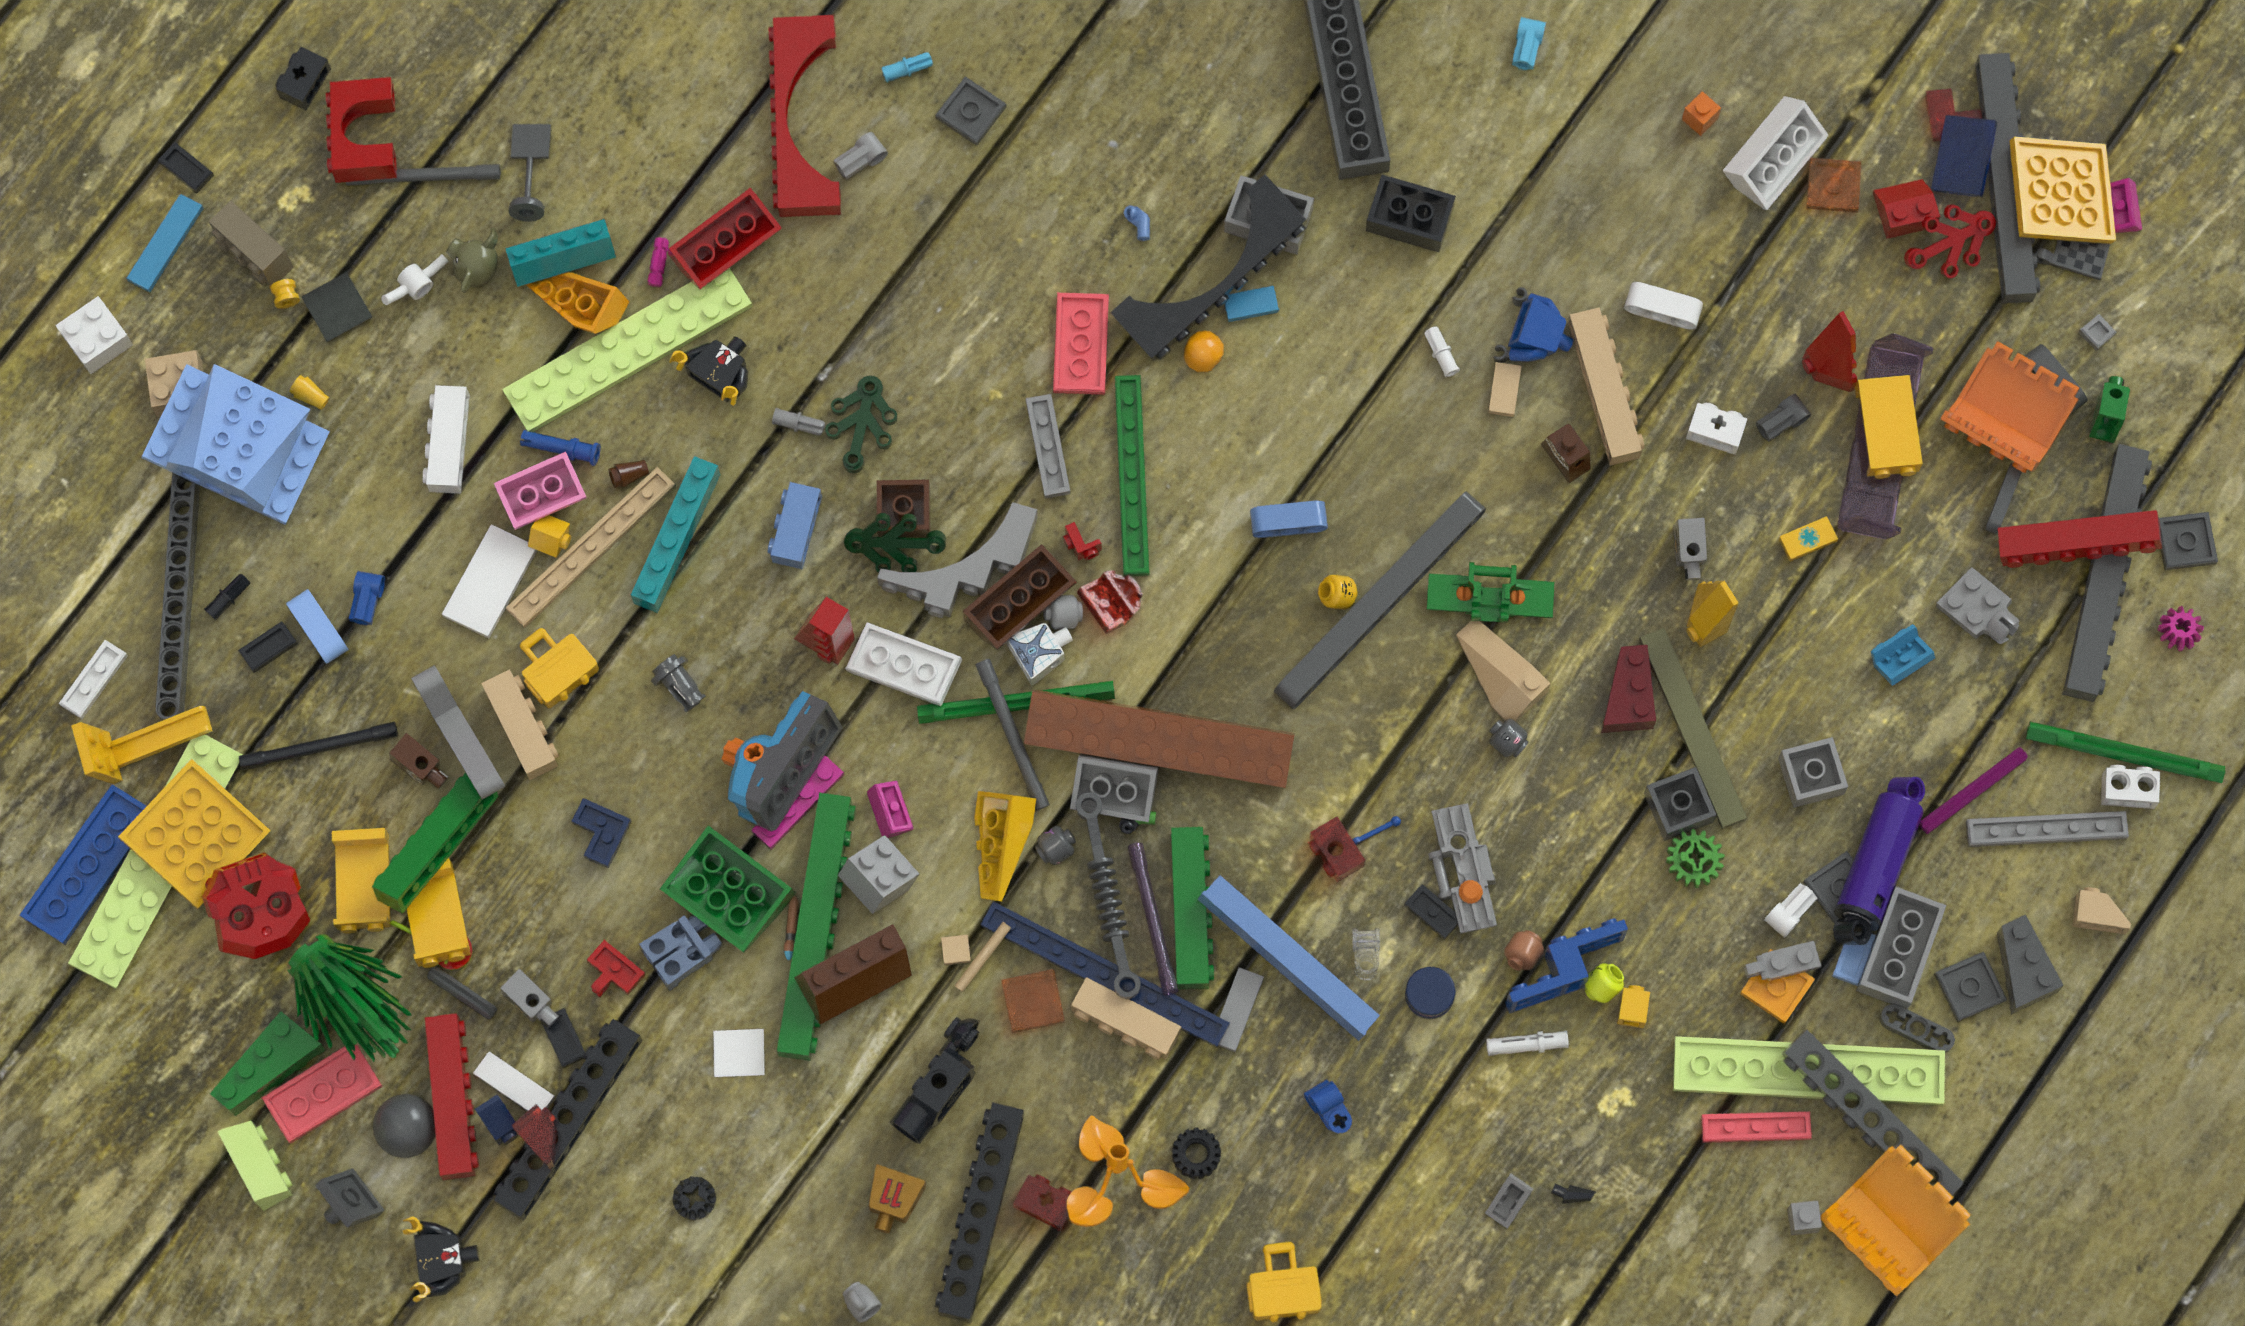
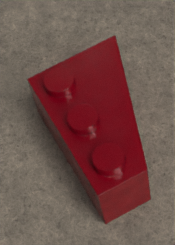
M1648 645L1621 647L1601 733L1654 728L1656 714Z

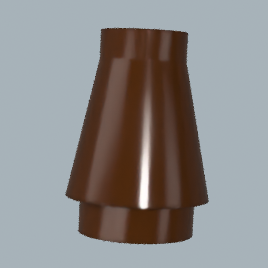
M645 460L618 463L608 469L614 488L621 487L622 489L649 474Z

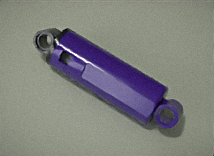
M1895 777L1891 779L1887 792L1881 793L1876 800L1834 909V914L1839 920L1834 924L1833 936L1837 943L1841 945H1864L1869 941L1871 931L1880 928L1923 815V809L1919 802L1924 798L1925 785L1918 777Z

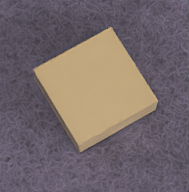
M968 935L941 938L944 966L971 962Z

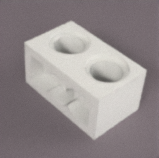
M2111 765L2110 768H2106L2102 773L2101 805L2155 809L2158 805L2160 771H2152L2150 767H2137L2136 770L2126 769L2124 765ZM2111 780H2119L2123 784V789H2115L2111 784ZM2138 782L2147 783L2150 791L2144 792L2140 790Z

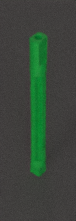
M1113 681L1041 690L1095 700L1115 699ZM1032 692L1004 695L1010 712L1028 710L1030 708ZM990 697L942 703V706L936 704L917 706L919 724L997 714Z
M2032 721L2029 722L2026 732L2027 740L2202 780L2222 783L2226 772L2225 766Z

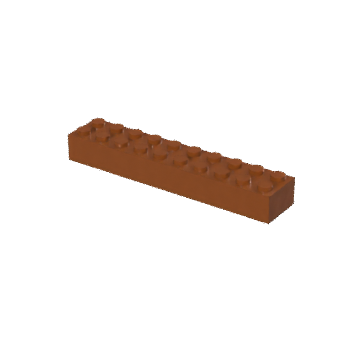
M1034 689L1031 696L1024 744L1286 788L1295 733Z

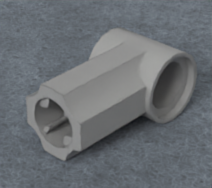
M868 132L856 141L854 147L833 161L840 174L847 180L866 166H874L880 163L888 155V151L873 132Z

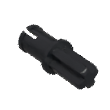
M239 574L223 591L219 590L220 593L204 610L217 620L231 604H235L234 600L250 585V581L243 574Z

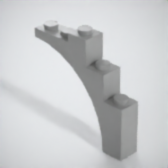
M1012 502L1005 520L993 537L978 551L962 561L942 569L926 572H896L880 569L877 578L878 584L882 586L884 591L889 593L899 591L916 601L925 599V610L932 616L943 618V616L950 617L959 589H963L964 593L971 596L982 595L987 590L994 567L999 572L1007 574L1025 558L1038 518L1037 509Z

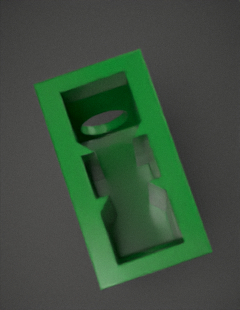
M2111 376L2108 382L2104 383L2096 402L2089 437L2111 443L2115 442L2125 421L2130 388L2124 386L2123 378Z

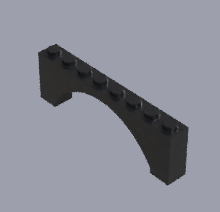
M1266 174L1246 190L1251 202V225L1248 240L1238 263L1221 283L1198 297L1176 303H1147L1134 300L1129 295L1110 312L1153 361L1157 358L1162 360L1171 351L1169 347L1176 341L1180 343L1186 339L1191 333L1189 329L1197 323L1199 326L1205 322L1210 316L1208 312L1213 307L1220 308L1229 299L1227 295L1232 290L1236 289L1239 291L1248 283L1247 277L1251 273L1255 272L1257 274L1267 266L1266 260L1273 254L1278 256L1286 249L1287 245L1285 243L1292 237L1297 239L1306 231L1305 225L1307 220Z

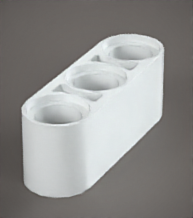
M1641 282L1631 283L1624 309L1635 315L1693 330L1697 327L1703 302L1694 297Z

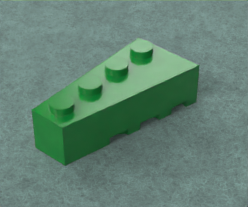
M280 1011L211 1091L210 1095L234 1116H237L263 1097L267 1091L274 1086L277 1087L285 1081V1078L296 1070L299 1071L307 1065V1062L317 1055H321L326 1049L320 1042H315V1038Z

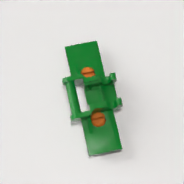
M1469 562L1468 576L1429 574L1427 610L1465 612L1466 614H1471V621L1508 623L1509 617L1513 616L1553 618L1555 582L1516 579L1517 565L1496 567L1475 565V562ZM1474 576L1510 578L1509 584H1503L1502 588L1481 587L1482 583L1475 582Z

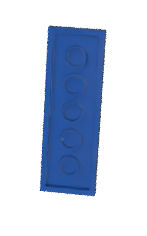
M112 784L20 913V916L65 945L130 851V848L118 836L147 806Z

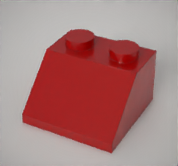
M1923 179L1873 190V196L1886 239L1923 231L1922 221L1927 216L1940 219L1934 193ZM1933 220L1928 222L1929 229L1934 225Z

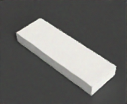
M104 640L59 702L60 706L83 719L128 656L127 653Z
M491 1052L487 1053L473 1073L538 1119L542 1117L555 1099L554 1095Z

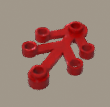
M1953 204L1946 206L1944 209L1946 219L1952 221L1961 220L1970 224L1962 229L1941 223L1932 216L1925 217L1922 221V228L1925 231L1931 233L1938 232L1947 237L1924 249L1916 247L1908 249L1904 255L1906 265L1914 269H1921L1925 266L1927 259L1950 248L1946 262L1941 266V274L1947 278H1954L1959 271L1956 264L1965 239L1973 235L1969 250L1963 255V262L1968 266H1977L1981 260L1978 252L1984 236L1990 235L1996 226V220L1992 213L1982 210L1973 215L1962 211L1959 206ZM1954 208L1956 210V213L1953 217H1951L1950 211ZM1986 219L1987 225L1985 228H1982L1981 223ZM1933 220L1934 225L1929 229L1928 222ZM1920 254L1921 260L1919 263H1916L1915 258ZM1974 254V261L1970 263L1969 256ZM1952 266V272L1947 274V268Z

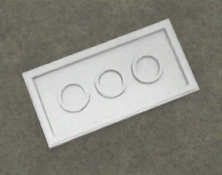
M491 524L447 603L442 616L489 639L537 550L528 547L527 541Z
M866 623L845 669L849 673L942 706L962 662V658L876 625Z

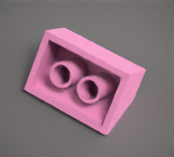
M566 452L494 483L515 530L587 498Z

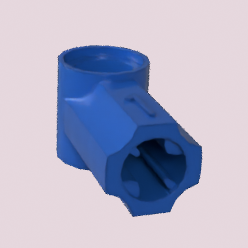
M361 571L356 573L353 585L354 599L349 615L351 622L365 626L372 625L378 598L382 597L384 591L385 576Z

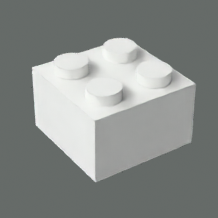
M99 296L55 325L90 375L133 346L126 332Z

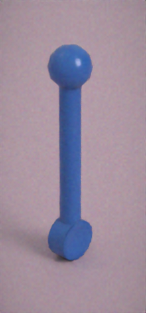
M1394 816L1390 822L1360 837H1355L1350 842L1352 846H1356L1363 840L1391 826H1399L1401 819Z

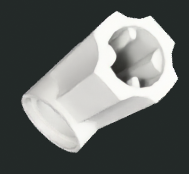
M1800 883L1782 903H1778L1764 921L1785 938L1799 923L1800 917L1817 900V897L1811 889Z

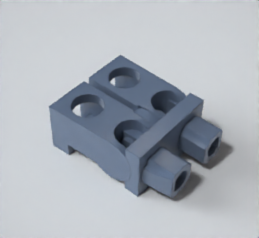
M685 915L682 916L678 921L639 944L642 953L656 970V973L669 991L678 986V983L691 973L712 961V955L722 947V943L715 933H712L703 940L700 938L698 933L708 927V925L694 915L688 919Z

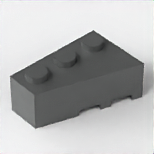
M2026 914L2002 925L1997 932L2006 977L2005 984L2009 995L2010 1013L2012 1015L2058 993L2064 985Z

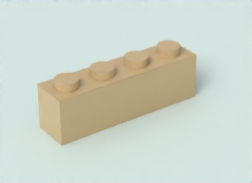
M509 669L481 683L529 780L558 767L555 758L559 757L553 743L547 744L544 736L548 733L541 720L536 722L532 714L536 712V709L530 697L525 699L521 693L525 687L519 675L513 677Z
M1087 977L1071 1004V1011L1075 1012L1074 1016L1077 1019L1086 1023L1090 1020L1098 1024L1097 1028L1108 1035L1115 1033L1121 1036L1122 1042L1131 1047L1138 1045L1146 1049L1145 1053L1157 1060L1160 1057L1165 1060L1167 1059L1181 1033V1026L1129 999L1120 998L1116 992Z

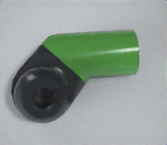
M1151 811L1149 822L1122 818L1119 828L1122 833L1131 834L1141 824L1155 825L1156 812Z

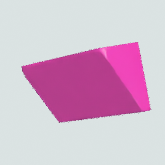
M2130 178L2111 182L2115 233L2142 230L2135 182Z
M897 781L875 784L867 791L882 837L885 835L887 838H891L914 829Z

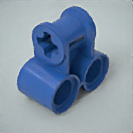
M1326 1079L1303 1093L1314 1113H1318L1328 1130L1344 1133L1350 1129L1352 1125L1351 1115L1343 1104L1344 1098L1333 1081L1329 1082ZM1335 1115L1343 1117L1340 1119V1126L1333 1124L1335 1122Z

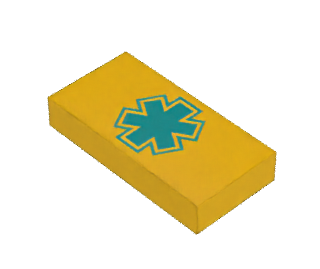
M1826 516L1781 535L1779 541L1791 562L1837 542L1838 537Z

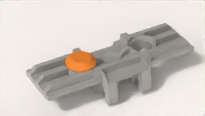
M1468 803L1431 811L1440 850L1431 852L1428 856L1429 860L1433 861L1440 891L1438 898L1442 901L1452 899L1460 934L1497 926L1488 889V883L1489 885H1494L1496 880L1491 868L1488 847L1486 845H1478ZM1455 836H1460L1464 838L1466 845L1462 849H1455L1451 846V839ZM1450 857L1453 864H1455L1458 887H1449L1443 858Z

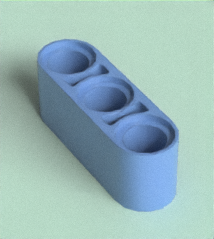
M1323 501L1265 505L1250 509L1252 535L1256 538L1317 533L1328 529L1326 507Z

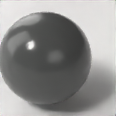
M399 1094L387 1099L378 1108L373 1120V1133L378 1145L386 1153L399 1158H410L424 1152L432 1144L436 1136L432 1106L423 1098L413 1094Z

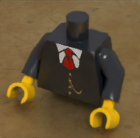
M736 336L733 337L727 346L718 340H714L712 343H705L685 352L674 351L669 360V363L678 362L676 367L678 371H681L684 365H687L686 371L690 378L720 397L722 401L728 402L731 399L730 404L733 406L736 404L737 398L747 389L748 370L745 359L740 356L747 345Z
M409 1217L403 1220L404 1222H410L412 1225V1229L403 1230L404 1234L418 1233L414 1235L419 1282L414 1284L410 1290L416 1289L420 1292V1295L413 1298L414 1302H419L424 1297L430 1298L448 1294L460 1283L461 1278L466 1276L464 1263L480 1260L478 1246L462 1247L461 1238L455 1235L453 1230L438 1223L419 1221L416 1217Z

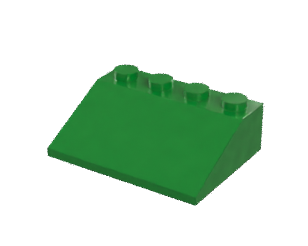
M709 825L660 888L661 891L743 953L780 915L796 894V891Z

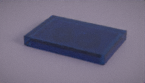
M1946 115L1931 186L1932 191L1983 197L1997 128L1995 120Z

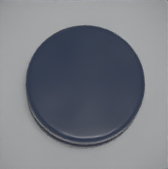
M1421 968L1415 971L1407 982L1405 990L1406 1003L1410 1010L1421 1018H1439L1445 1015L1453 1005L1456 992L1455 984L1450 975L1440 968Z

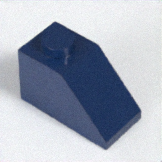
M498 1094L475 1108L498 1145L502 1143L505 1145L509 1144L518 1137L517 1133L521 1129Z

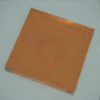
M1810 158L1806 209L1858 213L1861 162Z
M1054 969L1001 980L1012 1033L1065 1022Z

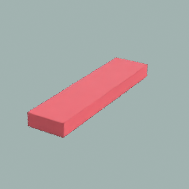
M1810 1111L1701 1115L1703 1143L1811 1140L1812 1138Z

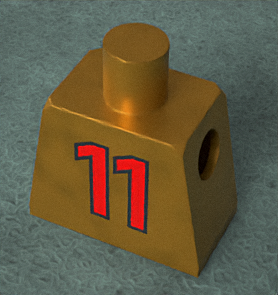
M877 1164L869 1201V1210L879 1214L874 1229L889 1234L894 1220L906 1223L926 1188V1181Z

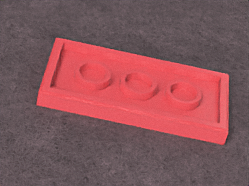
M1057 293L1053 393L1105 395L1109 294Z
M357 1044L355 1045V1051H353L356 1056L355 1061L344 1046L262 1097V1100L290 1144L383 1087Z

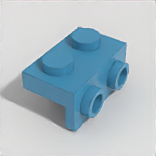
M1914 624L1900 630L1895 636L1884 643L1878 644L1871 651L1875 669L1892 686L1935 659L1934 651L1918 636L1917 627Z

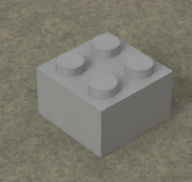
M1833 737L1782 750L1778 757L1793 808L1844 795L1848 788Z
M884 835L848 858L838 876L867 909L874 914L909 891L919 876V872Z

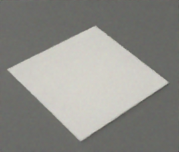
M764 1029L713 1031L714 1077L765 1075Z

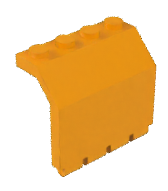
M1901 1144L1896 1149L1893 1146L1887 1149L1820 1216L1826 1228L1833 1232L1844 1243L1845 1247L1852 1251L1863 1262L1864 1266L1872 1271L1883 1282V1285L1896 1296L1970 1225L1967 1219L1971 1216L1958 1201L1953 1206L1949 1203L1953 1196L1939 1182L1934 1186L1929 1183L1934 1177L1919 1162L1914 1166L1910 1164L1914 1157Z

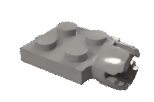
M1973 567L1936 603L1938 609L1975 639L1982 634H1986L1997 643L2004 644L2009 640L2006 636L2008 634L2013 636L2019 627V619L2007 609L2012 599Z

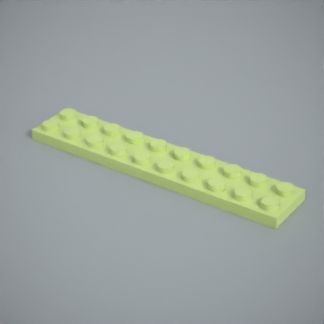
M730 268L701 290L690 282L502 389L503 393L525 429L534 432L753 307L752 303Z
M205 734L191 739L166 785L193 759L223 788H226L239 764V756L243 754ZM131 849L68 962L69 965L115 989L172 887Z
M1675 1036L1673 1091L1822 1099L1824 1097L1818 1089L1813 1091L1803 1082L1805 1076L1798 1069L1793 1072L1783 1062L1785 1057L1781 1053L1792 1042ZM1823 1044L1881 1102L1944 1105V1050ZM1808 1055L1805 1059L1806 1067L1810 1070H1815L1818 1067L1817 1057ZM1828 1074L1825 1077V1085L1829 1089H1835L1838 1085L1837 1077L1833 1074ZM1848 1093L1844 1098L1847 1101H1858L1853 1093Z

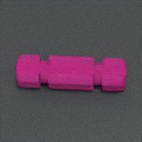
M657 237L654 242L650 264L651 273L648 276V284L652 287L662 286V274H664L666 253L669 247V242L666 238Z

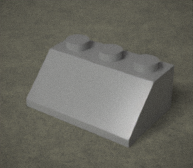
M1080 753L1077 761L1070 809L1076 810L1077 799L1082 794L1092 792L1097 794L1102 801L1101 814L1149 822L1159 766ZM1087 800L1082 803L1081 807L1085 812H1094L1097 805L1094 801Z

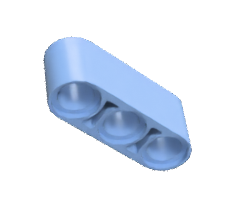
M308 589L286 603L326 664L349 650Z

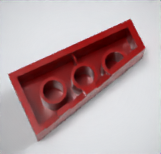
M825 597L813 612L810 613L794 639L817 652V657L828 664L832 661L838 665L855 640L849 610L830 598Z

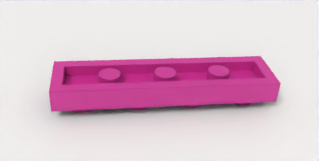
M824 756L778 828L774 831H769L756 825L751 830L752 833L772 850L818 803L819 793H827L844 776V772L827 756Z

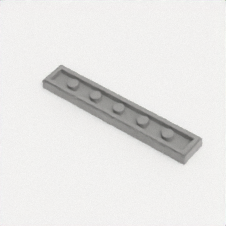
M2126 811L1966 820L1968 847L2128 839L2129 837Z

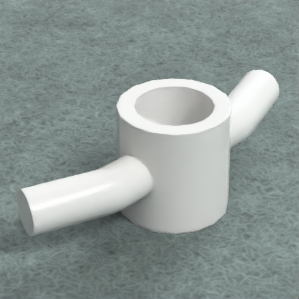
M441 254L424 270H421L417 264H411L406 267L397 278L401 286L381 297L382 302L388 305L406 294H409L414 300L424 297L433 287L430 277L435 275L449 261Z

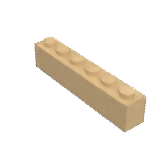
M1600 307L1570 314L1568 326L1609 465L1640 459L1642 449L1645 448L1644 440L1641 434H1637L1635 425L1638 424L1636 413L1634 410H1630L1628 405L1630 393L1628 387H1623L1621 381L1623 377L1622 366L1620 362L1616 363L1615 361L1616 346L1613 338L1609 339L1607 330H1609L1607 316L1601 314Z

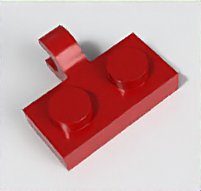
M605 940L587 959V962L601 973L600 977L591 985L592 992L599 997L606 992L611 982L629 995L645 976L643 970Z

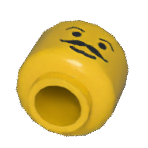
M1328 575L1320 583L1318 595L1322 604L1327 608L1346 610L1354 604L1358 591L1356 583L1352 578L1342 575Z

